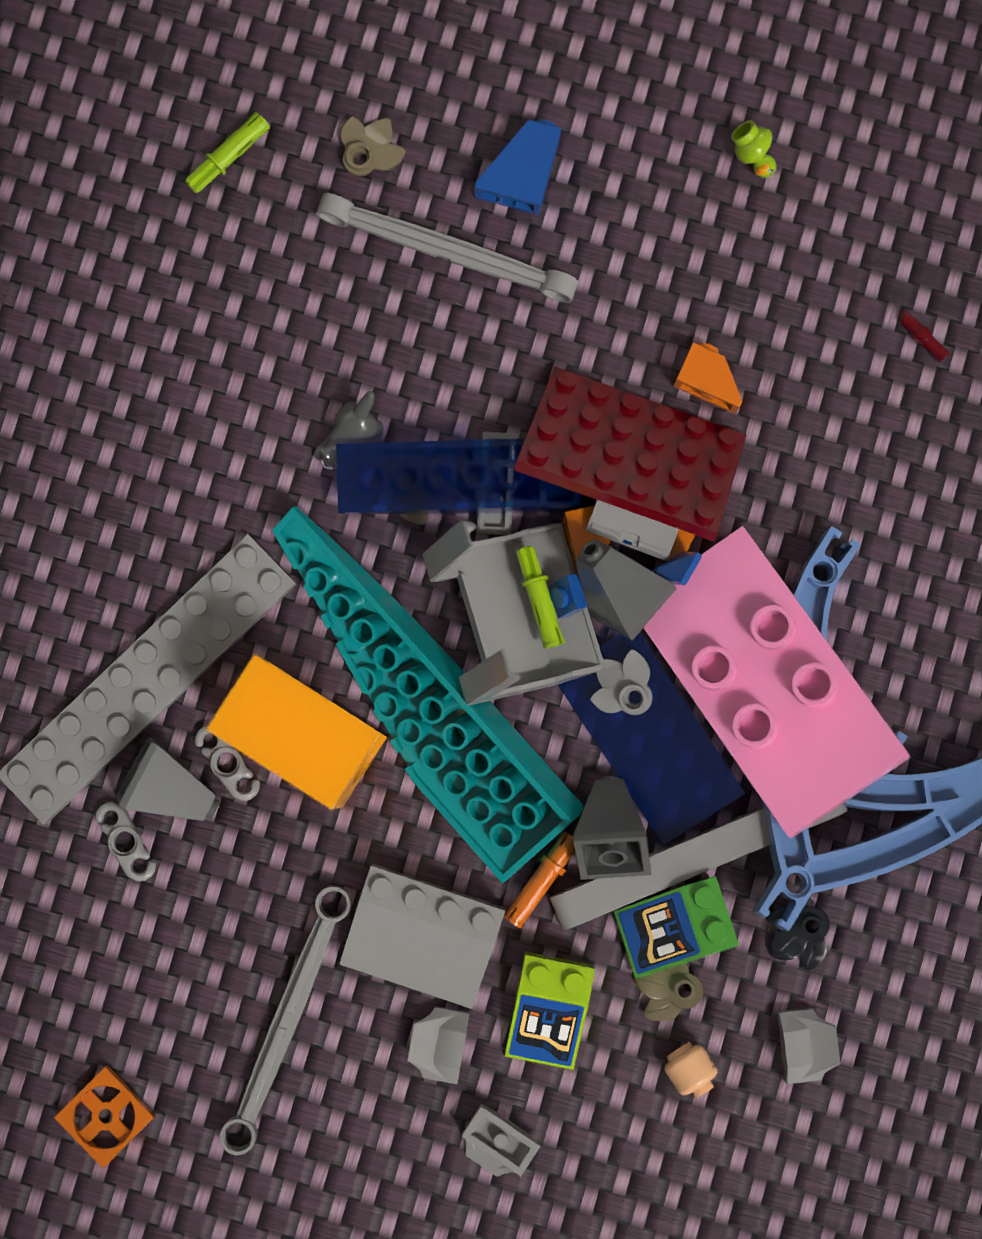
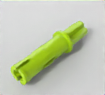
M255 112L211 154H205L206 160L186 178L185 182L193 192L198 193L217 175L221 174L224 176L226 174L225 169L248 150L255 141L270 130L267 121Z
M533 546L522 547L516 552L525 580L521 585L526 587L535 621L541 635L543 648L548 649L563 645L566 642L546 584L549 578L547 575L543 576L535 548Z

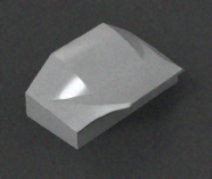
M435 1006L429 1016L414 1022L408 1062L421 1071L423 1078L452 1084L458 1083L469 1012Z
M813 1008L777 1011L784 1078L787 1084L822 1080L827 1071L840 1065L836 1025L818 1017Z
M483 1104L479 1106L461 1134V1137L466 1140L465 1156L496 1177L511 1172L521 1177L540 1148V1143L526 1131Z

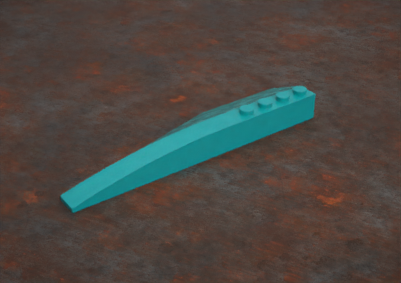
M292 507L272 531L293 569H298L305 582L303 587L309 598L313 597L321 610L322 615L320 617L327 629L331 628L338 641L336 646L362 693L369 696L375 707L372 710L378 722L382 721L392 738L389 740L396 753L400 752L408 766L405 768L407 774L503 884L583 812V804L491 701L466 705L459 677L465 672L363 567L298 507Z

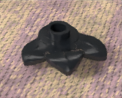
M788 905L776 908L767 917L769 924L778 930L771 942V957L778 960H792L799 956L802 965L807 970L816 968L822 962L827 952L824 937L830 928L828 915L819 907H804L791 929L785 931L776 927L774 923L777 919L782 918ZM808 920H815L819 926L814 930H810L805 924Z

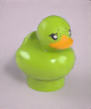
M749 120L739 125L731 135V139L735 143V155L742 163L753 164V170L758 177H771L776 171V161L766 153L772 143V132L765 127L756 126L752 120Z

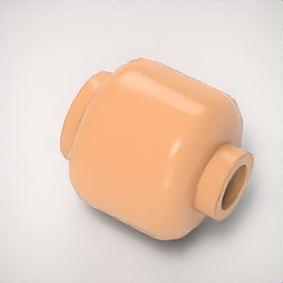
M688 1042L666 1056L669 1062L665 1065V1072L680 1095H688L693 1092L695 1097L698 1098L714 1087L711 1080L715 1078L718 1070L702 1045L692 1046Z

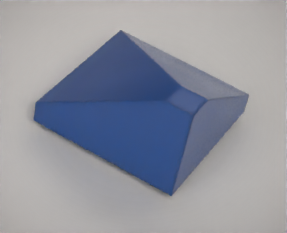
M682 552L657 566L653 572L672 584L686 585L702 555L698 552Z

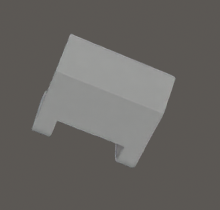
M460 520L422 554L430 582L457 578L481 657V663L459 677L466 705H474L555 686L605 669L587 607L570 617L558 619L566 643L554 648L544 649L526 587L521 585L525 580L516 552L525 546H533L535 548L543 576L547 575L549 578L546 581L547 587L567 575L577 574L562 524L545 525L526 529L511 535L471 542L469 533L476 526L474 523Z

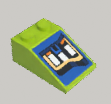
M524 951L505 1057L574 1070L595 973L593 964Z

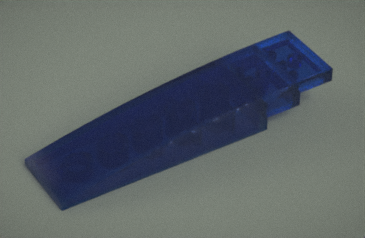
M526 438L336 444L338 514L568 512L594 506L597 500L515 471L516 461ZM512 451H514V460L512 459ZM508 468H513L512 483H507ZM507 491H509V501H506Z

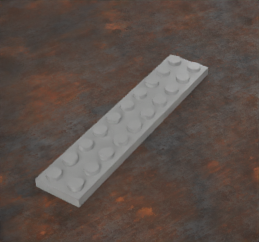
M247 534L0 770V780L43 825L49 823L297 584Z

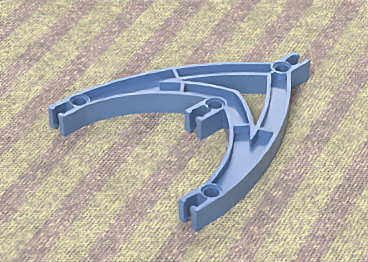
M833 526L828 528L819 539L802 566L791 590V593L826 641L829 613L835 588L861 545L853 539L847 544L843 542L840 550L844 554L837 562L833 558L826 556L825 550L830 541L835 537L839 539L842 534L841 531ZM814 566H820L825 569L827 573V580L825 582H821L814 577ZM900 731L894 732L903 745L908 736ZM982 756L962 765L933 773L884 775L841 805L874 811L924 810V812L891 830L869 839L818 854L813 853L808 827L790 839L761 798L762 809L765 808L770 838L769 849L775 874L752 911L763 918L768 917L770 913L768 908L780 894L789 900V904L782 918L777 919L774 925L781 930L789 931L812 893L861 882L891 872L940 850L982 824ZM792 873L796 874L801 881L800 889L795 893H791L786 887L787 877Z

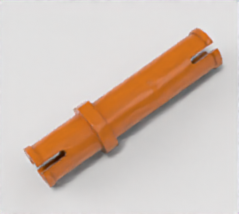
M565 830L562 831L561 836L547 856L542 855L540 858L542 863L504 914V917L518 928L522 929L523 924L557 876H562L566 871L564 866L575 852L572 835Z

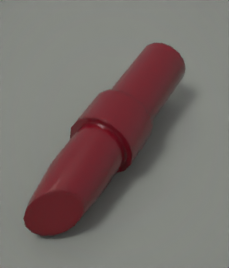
M901 310L899 321L913 335V338L941 363L950 352L933 336V333L926 326H923L906 310Z

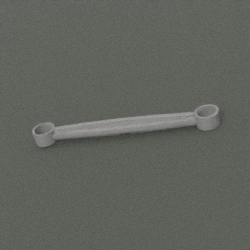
M324 193L316 212L320 219L340 227L353 226L424 254L449 260L453 264L540 290L544 296L555 301L571 303L578 285V280L567 273L557 270L543 271L440 232L355 207L349 200L335 194Z
M328 886L316 898L315 907L318 917L296 962L272 1019L237 1115L228 1119L221 1130V1145L225 1151L232 1155L247 1153L257 1139L256 1118L299 1023L336 922L345 918L351 909V896L341 886ZM331 891L341 892L347 901L344 912L336 917L325 913L321 905L322 897ZM242 1123L249 1128L251 1140L248 1144L238 1147L228 1141L226 1129L231 1124Z

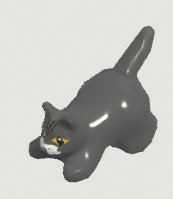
M368 391L358 404L350 401L340 408L335 416L334 429L313 452L314 458L321 460L325 468L330 470L337 468V473L340 477H347L352 472L357 455L362 447L376 444L383 435L384 427L382 422L375 419L373 414L370 413L375 396L372 391Z

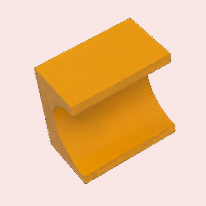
M254 654L206 729L331 810L343 808L387 739L385 735Z

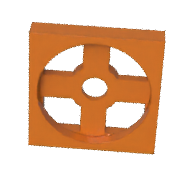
M107 1065L54 1118L104 1168L156 1115ZM100 1086H109L120 1090V1092L111 1101H102L93 1089ZM130 1101L135 1112V1123L132 1130L120 1120L121 1110ZM80 1102L92 1112V1120L82 1130L75 1124V1110ZM104 1109L110 1110L113 1115L112 1120L108 1123L102 1122L99 1118L100 1112ZM101 1130H109L120 1142L114 1147L100 1148L93 1143L92 1139Z

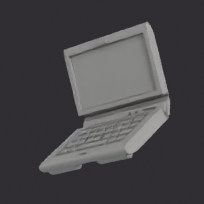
M597 500L586 531L667 561L679 529ZM623 540H627V541H630V542H632V543H631V545H630V544L624 543Z

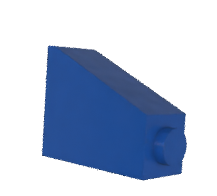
M538 119L537 121L528 120L476 181L475 199L540 215L560 143L562 128L556 127L553 122L545 119Z

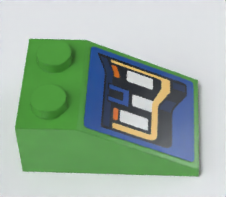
M716 876L614 911L635 979L733 949L739 945Z

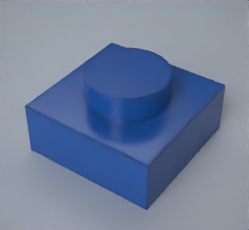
M578 574L567 575L548 586L558 619L570 617L588 607Z

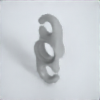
M208 726L198 730L195 736V745L197 747L203 745L204 737L207 734H212L206 730ZM217 737L216 746L213 748L204 747L202 754L209 759L212 771L234 798L242 801L251 800L257 795L260 789V782L258 779H253L250 790L247 792L238 790V781L241 778H252L253 772L246 767L242 754L236 748ZM224 753L233 754L237 760L236 768L230 773H224L218 767V759Z
M115 802L104 803L96 811L95 820L97 822H103L104 815L108 811H114L118 815V820L115 824H102L101 826L102 832L108 837L110 851L114 854L129 878L137 882L146 881L155 872L156 864L154 861H149L146 870L141 873L133 869V863L136 859L147 860L150 858V853L143 847L141 833L137 830L125 809L119 807ZM124 831L131 833L135 839L134 847L128 852L121 851L116 845L117 836Z

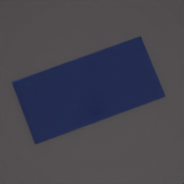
M638 633L632 641L618 634L599 647L603 659H613L623 663L626 655L634 649L645 658L650 668V678L647 685L650 687L653 695L652 704L647 711L639 715H631L623 710L615 713H606L597 708L591 701L593 694L602 689L596 672L558 684V686L619 779L624 780L631 797L664 846L744 795L745 791L641 634ZM632 691L630 699L634 703H640L641 695L637 691Z

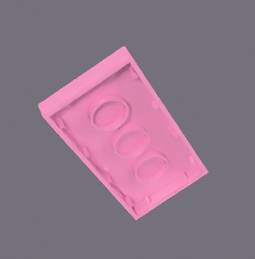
M741 526L702 554V558L687 584L675 585L677 589L644 626V629L782 829L791 839L908 760L910 755L749 533Z

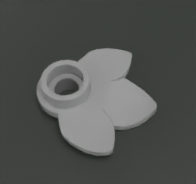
M633 649L626 655L623 663L613 659H603L605 669L596 672L602 689L598 690L591 697L593 704L606 713H615L623 710L631 715H639L647 711L652 704L653 695L650 687L647 685L650 678V668L645 658ZM632 691L640 693V703H634L630 699Z

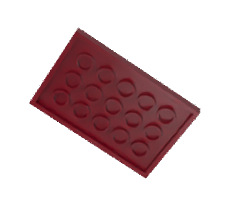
M554 366L514 470L714 542L721 525L747 435Z

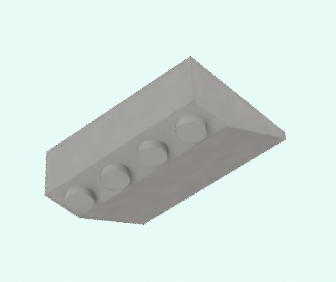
M372 864L355 912L340 965L472 1009L505 914V908Z

